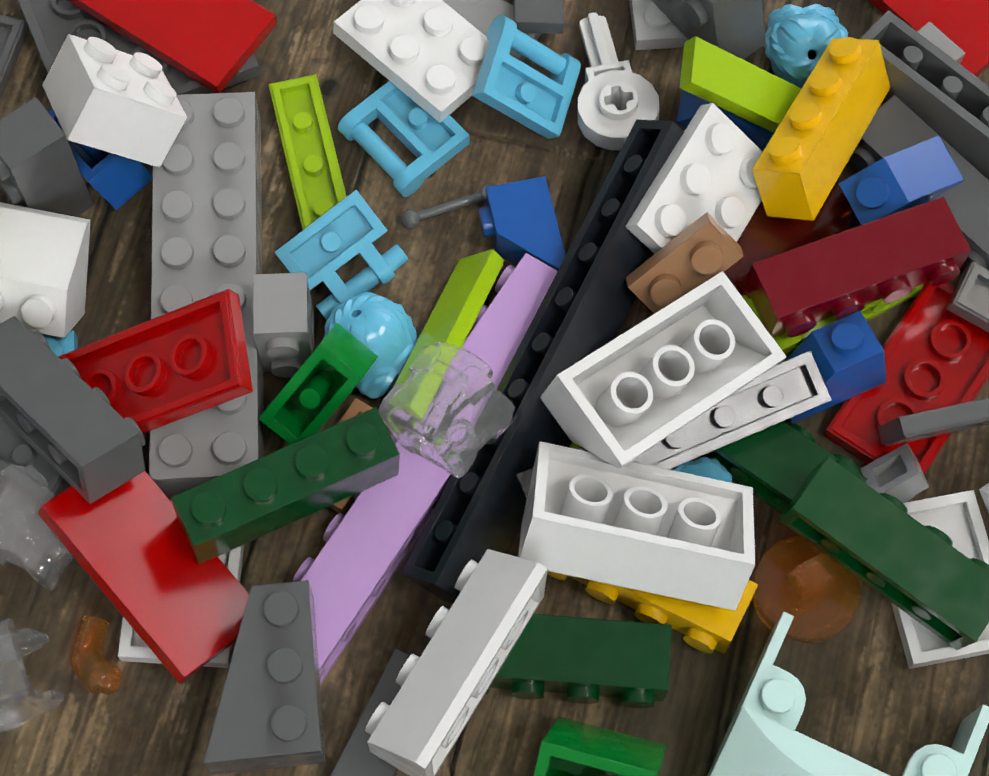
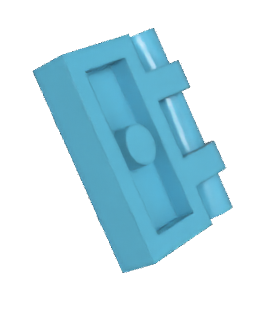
M357 190L275 251L276 256L290 273L307 272L310 290L321 282L329 289L331 294L316 305L326 320L330 317L333 308L342 304L348 298L368 292L380 282L383 285L387 284L396 277L394 271L409 260L398 244H395L382 255L372 243L388 230ZM357 254H360L368 266L344 284L335 271Z

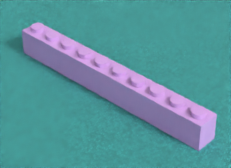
M525 253L516 267L508 265L501 274L495 286V291L498 294L489 307L483 304L470 330V335L464 342L426 420L407 425L404 430L398 427L390 435L400 453L398 475L353 495L356 501L347 514L344 516L338 513L327 527L323 536V541L327 543L316 559L308 557L294 576L293 582L309 581L314 597L320 685L421 536L558 272Z

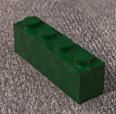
M375 407L175 495L171 499L177 519L198 564H202L397 476L400 453Z
M784 421L700 456L708 457L709 459L716 458L732 475V481L739 485L753 487V495L781 515L812 470L828 456L834 461H844L860 472L857 465L849 458L841 454L832 455L817 445L813 435L805 428L793 423L788 425ZM863 476L862 481L866 483L867 478Z
M828 456L815 467L778 520L956 650L977 642L989 623V565L979 559H969L952 546L951 538L943 531L933 526H924L908 515L907 507L899 499L887 493H878L862 481L863 476L852 465L840 460L834 461Z
M533 614L489 687L511 689V696L521 699L544 698V692L564 693L566 694V700L574 703H598L599 696L621 698V704L627 707H654L655 701H664L669 690L672 625Z

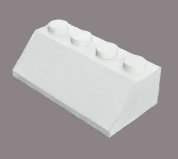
M0 202V323L15 316L30 331L38 330L41 334L62 338L67 336L85 314L90 219Z
M722 271L556 375L540 398L573 443L620 469L782 362L787 356Z
M540 441L521 525L518 557L538 562L547 567L550 572L736 611L755 567L753 487L633 461L618 469L591 452Z
M487 549L479 563L472 559L468 562L455 585V589L460 591L459 596L450 610L442 606L427 628L425 635L431 638L424 652L420 657L414 653L411 654L400 670L396 683L402 687L391 705L381 702L371 716L365 732L371 735L367 741L371 753L409 776L436 775L542 601L545 592L547 567L535 561Z

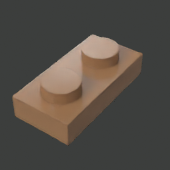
M706 212L626 277L627 286L655 314L720 272L726 271L744 255L741 246Z

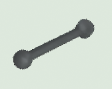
M486 183L481 187L480 192L420 211L407 209L401 216V222L405 227L411 229L417 227L422 220L479 202L485 203L486 187L496 186V184Z

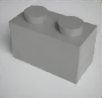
M307 272L253 274V335L264 373L272 372L273 375L278 377H293L315 350L314 310Z

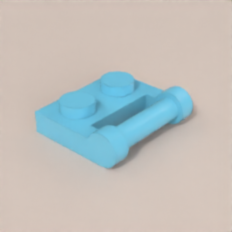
M505 15L497 16L487 31L489 43L472 96L547 139L559 137L580 72V61L567 53L559 55L518 30L517 23ZM510 50L516 51L551 72L552 79L509 54Z
M390 81L348 112L341 119L337 128L348 141L355 140L394 180L393 187L403 197H408L415 193L426 178L470 144V135L450 115L439 123ZM378 118L417 159L407 166L368 125Z

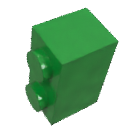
M336 323L258 419L290 445L316 434L363 379L378 358V355L340 324Z

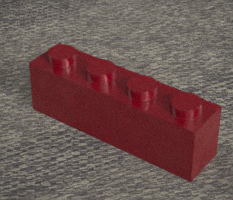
M943 196L752 263L745 286L764 327L772 338L784 333L788 337H796L813 329L818 321L835 316L836 320H840L853 313L862 311L866 304L882 299L884 303H891L902 299L916 286L930 282L931 286H939L953 280L960 274V268L971 249Z

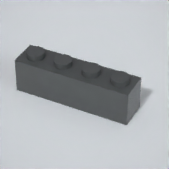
M888 10L859 38L879 40L891 87L882 103L885 104L894 95L898 97L989 180V86Z
M894 95L877 110L849 161L852 167L857 172H860L886 156L936 137L938 134ZM942 138L965 181L932 200L944 196L971 249L961 268L965 270L973 261L989 270V180Z
M15 316L0 323V415L89 504L144 472L145 465L142 446L145 445V439L136 422L130 417L123 419L112 408L109 399L100 388L94 387L92 389L81 379L78 370L69 359L64 358L61 360L51 351L46 339L38 330L30 331Z

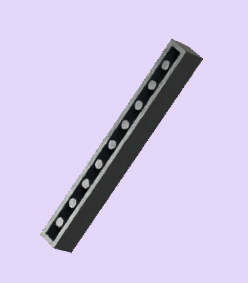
M636 119L401 572L442 601L454 604L460 594V591L455 589L456 582L471 559L479 563L487 549L507 554L522 525L526 506L514 476L534 467L540 441L562 446L567 434L541 400V395L556 375L615 339L637 296L628 288L626 277L652 257L654 253L625 226L684 133L674 121Z

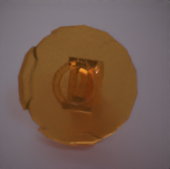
M800 535L777 542L764 553L754 573L753 582L757 583L758 587L752 600L759 618L772 631L783 612L793 615L794 618L786 636L793 640H801L806 644H815L836 636L850 623L860 603L861 580L835 562L828 552L823 553Z

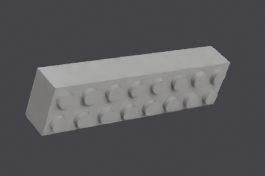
M255 92L176 95L187 115V119L160 168L153 166L151 319L226 289L237 293L240 299L253 388L252 393L150 431L149 476L168 498L264 457V423L258 419L264 412L263 369L253 335V274H262L261 119Z

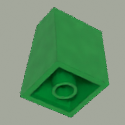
M559 716L542 740L534 776H660L667 745Z

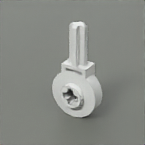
M596 12L589 13L587 18L579 22V30L590 67L585 68V85H583L578 96V125L583 135L596 146L608 150H621L636 119L659 120V96L649 81L639 74L632 73L629 60L618 62L606 17L598 16Z

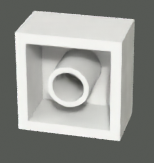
M68 34L42 84L67 140L159 168L187 119V115L176 97L175 90L170 86L162 71V66L157 60L141 52L130 55L118 51L111 44L97 37H89L86 40Z

